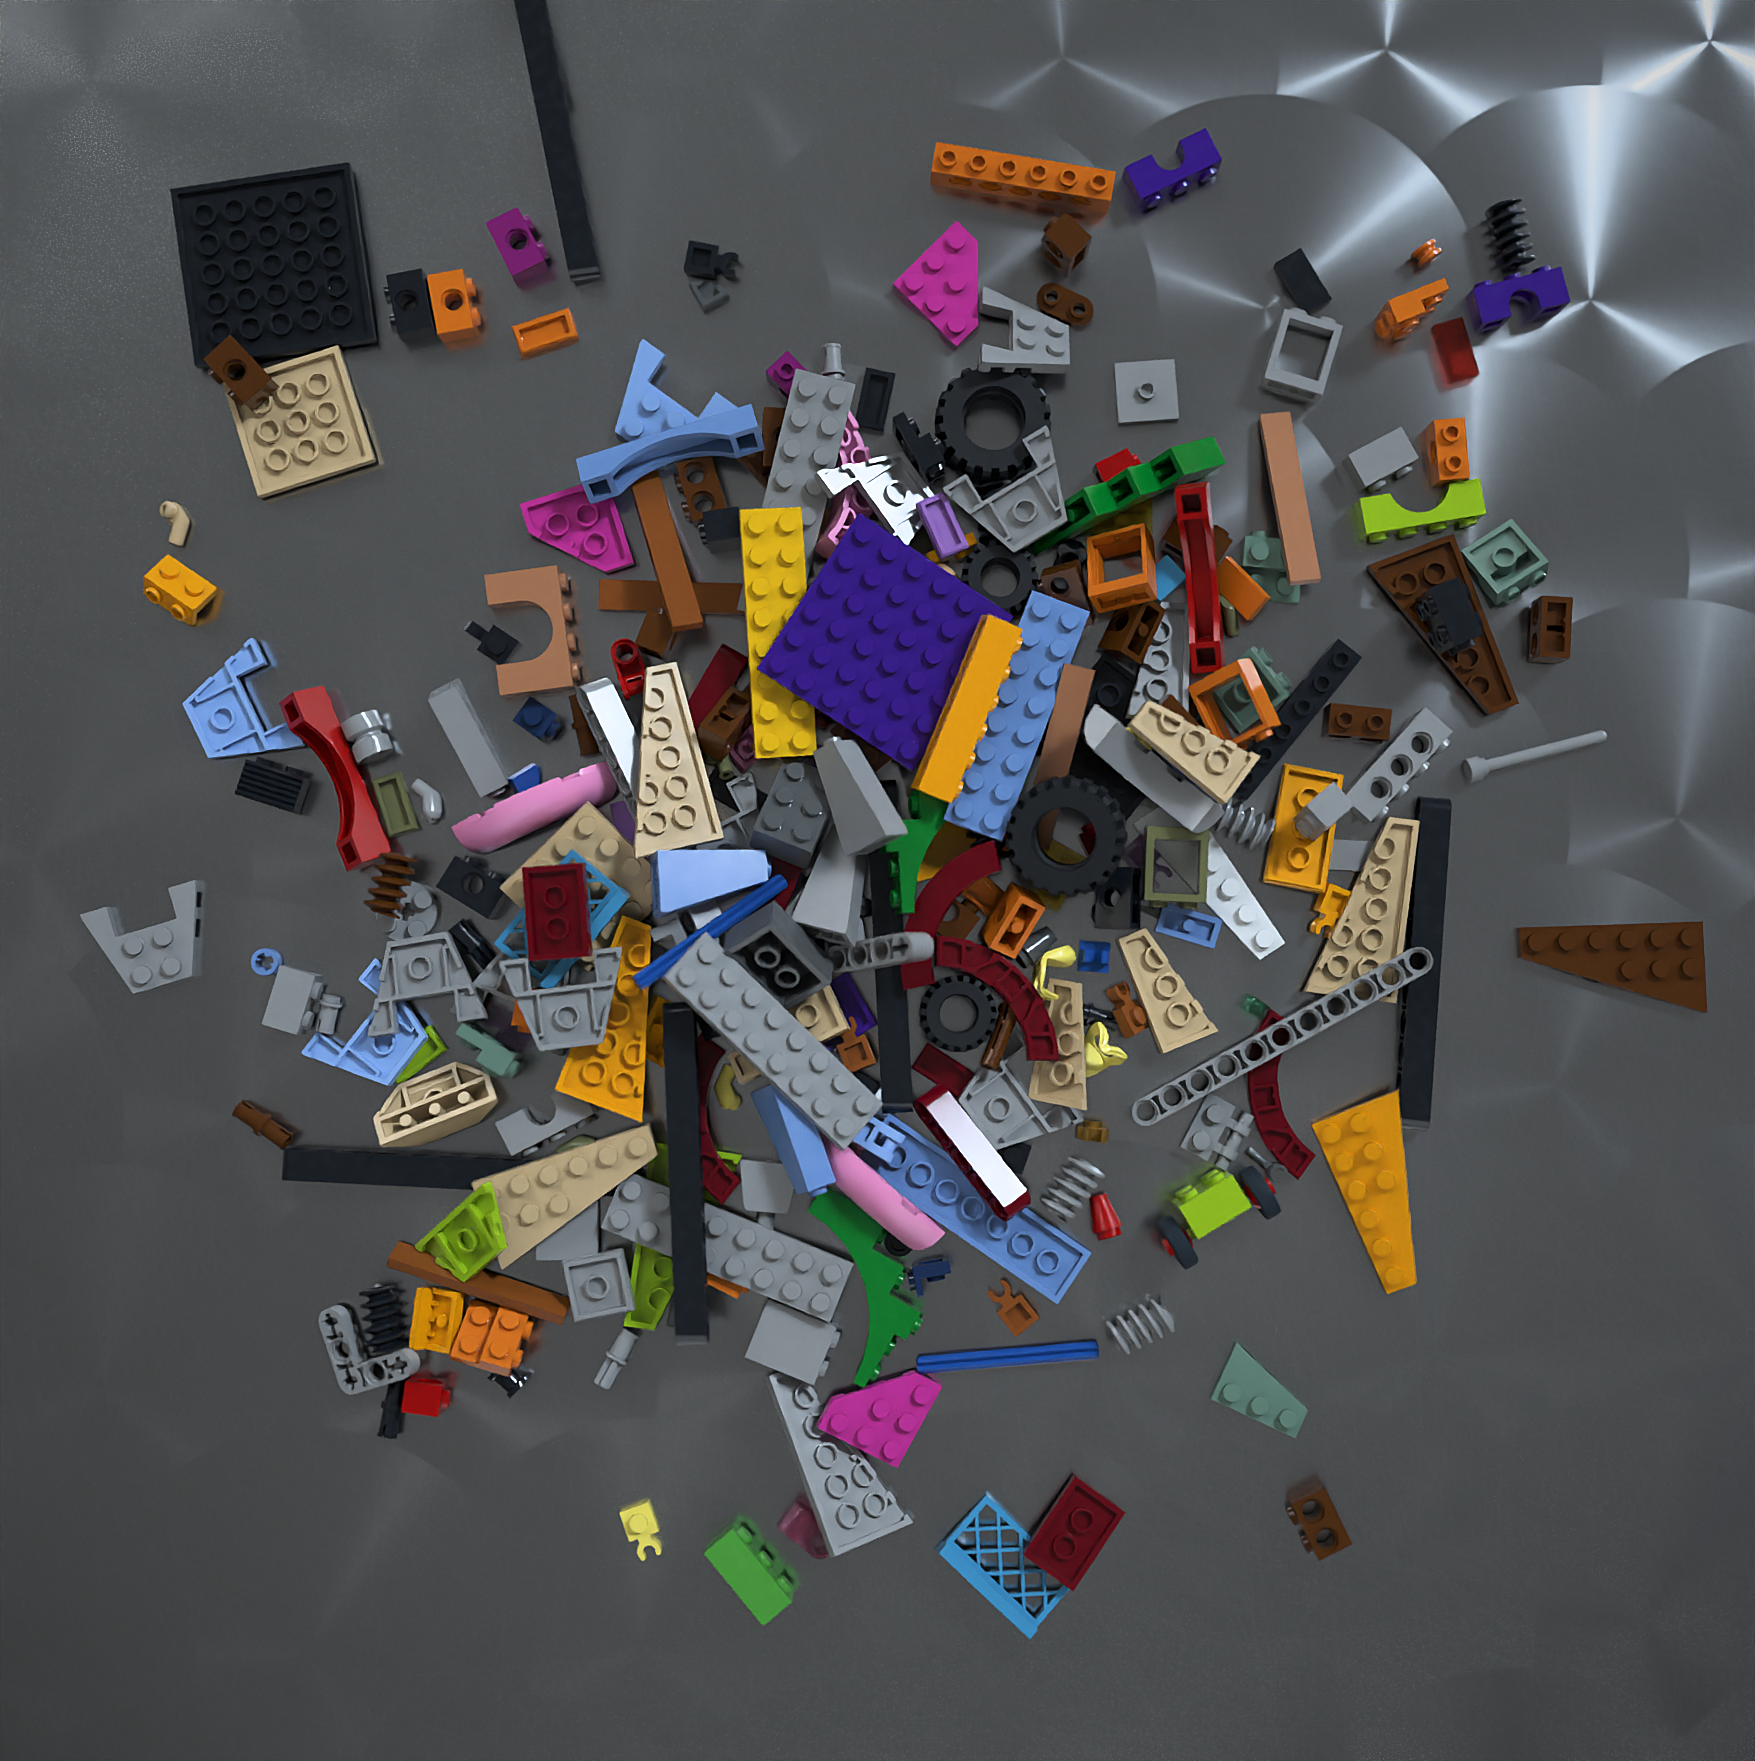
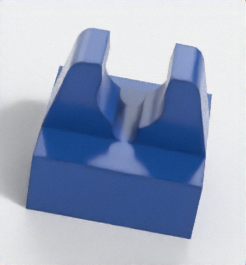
M1079 940L1077 971L1108 973L1111 943Z

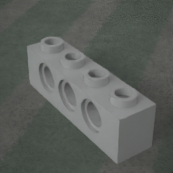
M1426 707L1418 710L1344 792L1354 803L1350 811L1364 824L1372 820L1377 823L1388 812L1389 809L1386 805L1394 797L1398 800L1408 790L1409 786L1406 783L1413 775L1419 777L1430 765L1427 762L1429 757L1433 753L1439 755L1448 746L1450 741L1447 738L1453 731ZM1413 738H1418L1423 742L1424 749L1422 753H1417L1412 749L1411 742ZM1393 760H1398L1402 763L1404 770L1401 776L1395 775L1392 772L1391 763ZM1373 782L1379 783L1382 786L1383 795L1381 798H1376L1372 795L1370 788Z

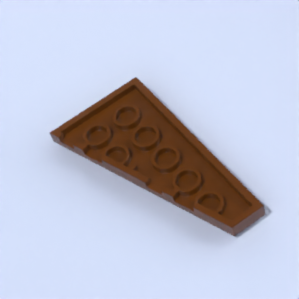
M1454 534L1383 559L1366 567L1428 644L1427 633L1429 630L1425 621H1421L1417 616L1415 610L1417 602L1415 599L1428 589L1459 577L1461 583H1465L1471 595L1469 602L1473 612H1478L1482 619L1483 628L1481 630L1483 634L1474 639L1476 645L1456 655L1450 656L1449 652L1439 655L1437 649L1434 651L1487 715L1519 704Z
M1703 921L1516 928L1519 959L1663 1000L1667 1003L1680 1005L1701 1013H1707Z

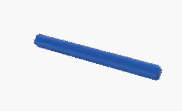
M781 874L775 875L635 974L633 980L637 987L644 990L665 975L702 933L707 932L713 939L717 938L786 889L788 884Z
M1091 1341L919 1356L916 1358V1366L919 1374L1091 1360L1099 1358V1345L1097 1342Z

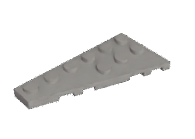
M782 1372L764 1378L830 1558L914 1523L895 1503L896 1499L892 1493L886 1491L876 1478L877 1473L858 1448L817 1427L816 1423L824 1407L818 1401V1395L809 1383Z

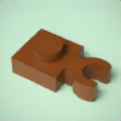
M1126 981L1106 990L1107 997L1117 1008L1112 1012L1125 1039L1150 1027L1145 1011L1141 1008L1138 1000L1132 1001L1130 988Z
M850 1016L848 1017L851 1024L850 1030L838 1036L844 1040V1043L836 1045L844 1066L853 1074L873 1066L877 1062L866 1035L863 1034L856 1037L857 1023Z
M1001 1280L1000 1283L1005 1288L1003 1296L997 1297L991 1290L987 1293L993 1302L1000 1303L1003 1306L996 1313L1012 1334L1018 1337L1040 1318L1021 1293L1013 1299L1009 1284L1005 1280Z

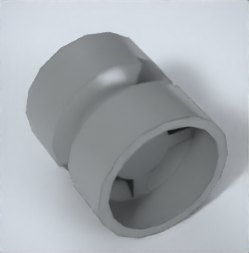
M377 710L362 712L340 724L347 741L354 743L351 751L357 765L376 761L394 751L388 734L381 732L384 725Z

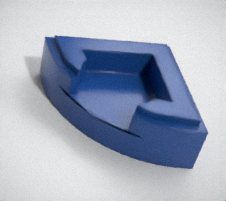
M531 763L507 778L514 794L539 785V771L536 764Z

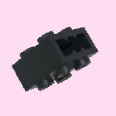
M1459 577L1432 587L1415 599L1417 602L1415 604L1417 616L1421 621H1425L1429 630L1427 633L1429 644L1434 650L1437 649L1439 655L1449 652L1450 656L1463 652L1469 647L1476 645L1474 639L1483 634L1481 630L1483 628L1482 619L1478 612H1473L1469 602L1471 599L1469 589L1465 583H1461Z

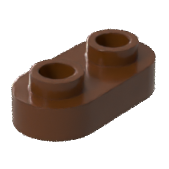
M1056 283L1044 284L1037 292L1036 306L1041 313L1075 329L1084 328L1091 322L1094 307L1088 298ZM1050 293L1055 294L1057 300L1051 302L1047 300L1046 296ZM1080 306L1084 309V313L1076 314L1073 309Z

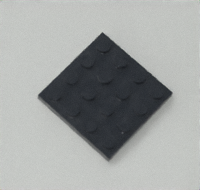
M1104 652L1092 667V670L1096 671L1088 703L1092 707L1095 704L1098 705L1124 727H1127L1131 719L1125 717L1137 677ZM1086 713L1084 714L1081 726H1085V721L1088 717ZM1049 723L1046 725L1036 751V755L1041 757ZM1078 737L1069 775H1076V778L1079 779L1086 777L1094 780L1093 784L1098 787H1105L1109 791L1107 794L1112 799L1116 798L1120 804L1119 810L1121 814L1125 815L1127 821L1146 795L1126 780ZM1152 748V752L1156 754L1160 759H1162L1161 756L1157 754Z

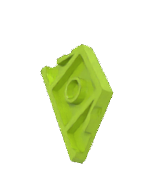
M491 1181L477 1188L415 1245L419 1252L428 1251L435 1256V1263L444 1269H449L462 1282L472 1279L507 1248Z

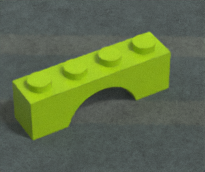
M1480 478L1449 483L1442 490L1437 506L1426 512H1412L1402 508L1396 503L1390 493L1360 498L1354 504L1360 540L1369 539L1370 543L1385 541L1388 539V535L1399 534L1400 538L1417 535L1418 530L1428 528L1430 533L1447 530L1448 525L1458 523L1460 528L1470 527L1478 524L1477 520L1486 514Z

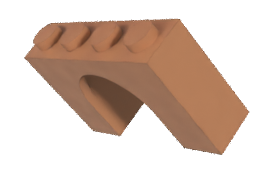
M553 565L484 575L487 601L490 608L497 610L519 606H534L542 609L549 615L553 626L552 640L545 652L539 657L529 661L496 665L500 696L504 699L576 690V681H580V670L578 663H573L572 651H576V640L574 633H569L568 621H572L573 618L570 603H565L564 592L569 591L566 573H561L559 567Z

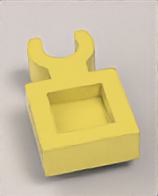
M650 1500L620 1510L619 1514L629 1542L637 1539L639 1541L637 1554L640 1560L643 1561L647 1557L644 1551L646 1546L654 1547L656 1555H660L662 1545L652 1535L659 1532L660 1528Z

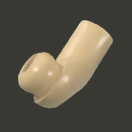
M165 501L160 506V514L166 517L172 526L167 542L182 547L190 524L189 518L179 504Z

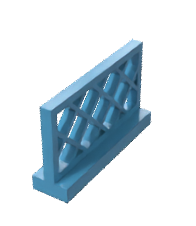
M571 849L560 864H568L572 859L577 863H586L591 940L593 942L629 899L631 894L623 887L617 886L578 852ZM588 872L595 878H588ZM590 882H601L610 889L604 899L591 900ZM591 904H599L592 912ZM525 906L494 942V945L513 960L522 959L523 957L520 954H526V958L529 959ZM522 920L523 928H516ZM523 932L525 949L514 950L504 941L511 933ZM579 958L548 960L549 965L542 973L532 965V961H529L530 974L541 982L540 986L544 989L555 988Z
M985 1494L946 1540H942L934 1550L1027 1638L1031 1639L1038 1631L1037 1627L1062 1599L1069 1588L1062 1584L1058 1590H1047L1046 1571L1041 1568L1024 1569V1557L1021 1554L1025 1548L1023 1546V1539L1028 1543L1031 1536ZM986 1504L995 1512V1526H979L978 1514ZM1000 1517H1001L1008 1525H1000ZM974 1519V1527H967ZM996 1530L997 1548L980 1549L979 1531ZM1001 1530H1015L1018 1534V1547L1001 1548ZM974 1531L975 1549L962 1550L954 1541L962 1532ZM1018 1551L1019 1569L1002 1570V1552ZM980 1553H997L998 1571H984L981 1568ZM967 1554H975L976 1562ZM1041 1573L1042 1591L1025 1592L1024 1574ZM1019 1574L1020 1592H1006L1003 1589V1575ZM998 1575V1583L991 1576ZM1042 1595L1043 1608L1033 1617L1026 1610L1025 1596ZM1047 1595H1053L1047 1602ZM1013 1597H1021V1605Z

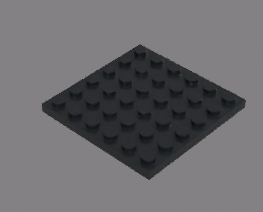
M349 162L170 189L194 364L198 369L210 367L203 359L229 335L254 360L320 351L337 345L339 347L377 342L353 171Z

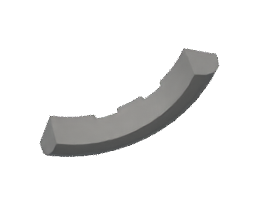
M1095 704L1086 718L1084 733L1087 743L1100 757L1192 832L1200 833L1206 831L1222 817L1225 811L1215 801L1185 778L1181 782L1177 781L1181 776L1138 741L1118 720Z

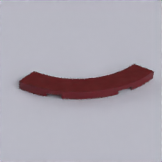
M994 840L977 845L961 853L932 877L918 896L914 904V913L909 914L904 933L925 932L931 936L934 943L938 927L953 901L965 889H968L977 881L1002 871ZM933 953L927 960L901 964V978L904 990L935 983Z
M935 936V967L958 970L978 978L995 990L1008 1004L1016 1017L1023 1035L1026 1061H1059L1058 1044L1053 1023L1050 1020L1042 997L1024 973L999 953L975 942L950 936Z
M1269 1008L1260 1021L1255 1034L1282 1020L1283 1017ZM1277 1028L1272 1034L1273 1042L1278 1046L1286 1044L1289 1038V1034L1284 1028ZM1251 1043L1248 1059L1254 1061L1259 1059L1262 1054V1049L1257 1043ZM1281 1053L1246 1072L1247 1100L1250 1113L1254 1116V1125L1264 1145L1279 1164L1285 1166L1289 1174L1299 1180L1316 1155L1301 1142L1284 1116L1277 1082Z
M701 1032L698 1037L703 1182L704 1188L723 1206L741 1183V1180L726 1166L712 1142L707 1122L706 1107L710 1082L726 1051L712 1040L705 1041Z

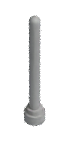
M1600 730L1485 760V758L1479 759V757L1475 756L1464 759V773L1468 782L1480 781L1490 771L1602 743L1607 739V734Z

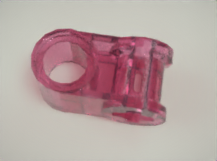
M796 1500L777 1523L778 1529L816 1559L827 1558L829 1553L826 1546L823 1544L819 1547L815 1546L816 1538L821 1539L822 1534L814 1512L805 1504Z

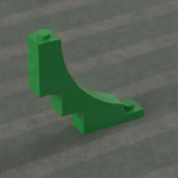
M1211 436L1171 447L1149 462L1128 467L1106 482L1081 489L1064 501L1068 522L1031 544L1035 554H1043L1063 540L1073 538L1140 502L1175 488L1180 484L1203 478L1226 464V461L1214 437Z

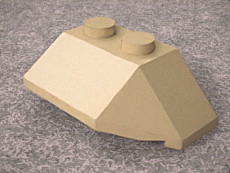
M453 1062L397 1085L388 1097L380 1112L378 1111L373 1117L380 1146H422L476 1125L497 1104L498 1098L490 1075L459 1062Z

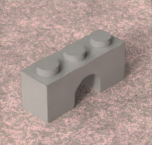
M556 1091L550 1094L556 1107V1113L551 1122L547 1124L537 1122L526 1107L495 1124L511 1156L520 1152L523 1158L538 1150L537 1143L547 1138L549 1143H552L565 1136L564 1129L574 1124L579 1129L592 1122L591 1115L598 1112L595 1105Z

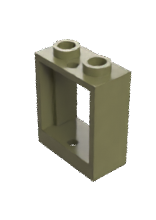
M1144 827L1141 901H1149V907L1167 908V902L1180 903L1179 908L1198 909V903H1206L1209 828L1206 831L1195 833L1187 827ZM1154 840L1198 842L1196 894L1152 893Z

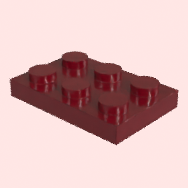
M586 863L522 867L529 961L593 956Z
M1073 1475L1021 1554L1074 1591L1125 1515V1512Z

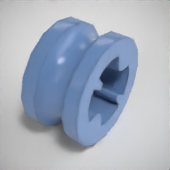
M259 949L254 952L251 958L252 969L257 974L263 976L274 975L278 972L279 966L282 965L281 956L274 949ZM262 955L273 958L274 962L269 964L272 966L271 969L268 970L267 967L260 966L259 962L263 961Z

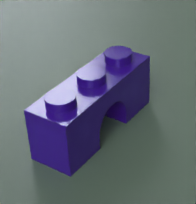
M1207 128L1179 140L1175 153L1179 158L1181 166L1177 169L1165 170L1156 163L1152 154L1124 168L1122 180L1137 209L1147 206V208L1154 207L1163 201L1164 196L1170 193H1174V195L1183 193L1190 188L1191 183L1199 179L1201 182H1205L1217 174L1222 158Z
M1550 266L1539 267L1533 270L1532 274L1521 276V273H1514L1504 277L1503 281L1493 284L1491 280L1479 282L1473 286L1474 288L1466 296L1474 332L1504 325L1512 316L1509 307V300L1511 298H1520L1526 301L1530 307L1532 317L1561 311L1571 302L1562 267L1550 269Z

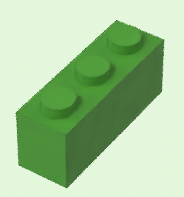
M734 1522L706 1545L704 1555L761 1625L764 1626L792 1603L793 1593L791 1591L793 1587L783 1574L778 1576L771 1568L774 1564L770 1557L763 1550L758 1552L752 1544L754 1539L749 1531L743 1526L739 1528Z

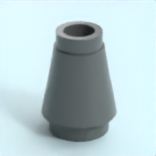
M1045 926L1043 929L1030 934L1015 960L1025 969L1028 966L1033 967L1053 943L1057 941L1053 931Z

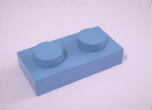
M1167 903V908L1160 909L1154 932L1214 949L1223 919L1189 909H1181L1179 906Z

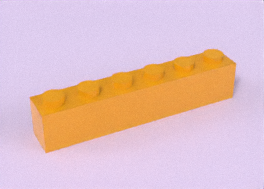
M990 614L981 615L911 788L948 803H952L953 798L957 799L963 788L962 776L965 769L969 770L974 762V747L976 742L981 741L987 729L985 720L988 713H992L998 703L999 695H996L1000 684H1004L1010 674L1011 667L1008 664L1012 654L1016 655L1021 647L1023 639L1020 635L1023 629Z

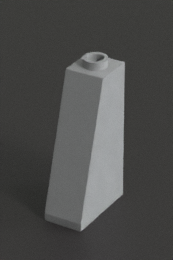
M459 678L432 691L427 700L480 798L487 794L489 798H492L506 790L504 786L508 784V776Z
M840 736L832 737L823 742L824 746L813 752L845 857L868 854L908 834L903 821L855 739L841 740Z
M832 824L791 918L809 936L855 947L858 936L867 854L845 857L835 824Z

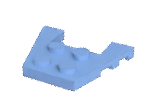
M642 339L615 432L631 442L738 407L716 392L699 418H697L650 383L667 356Z
M254 638L247 640L243 644L244 647L235 656H231L213 677L210 676L182 703L210 759L306 746L302 739L289 730L287 722L266 732L263 730L239 679L241 676L267 664Z
M374 958L358 980L378 996L381 985L379 978L383 962ZM400 1001L396 1003L399 1034L377 1038L368 1037L369 1025H372L375 1012L373 1010L344 1048L340 1047L325 1033L317 1031L301 1053L307 1057L317 1059L384 1085L392 1086L429 1037L407 1001Z

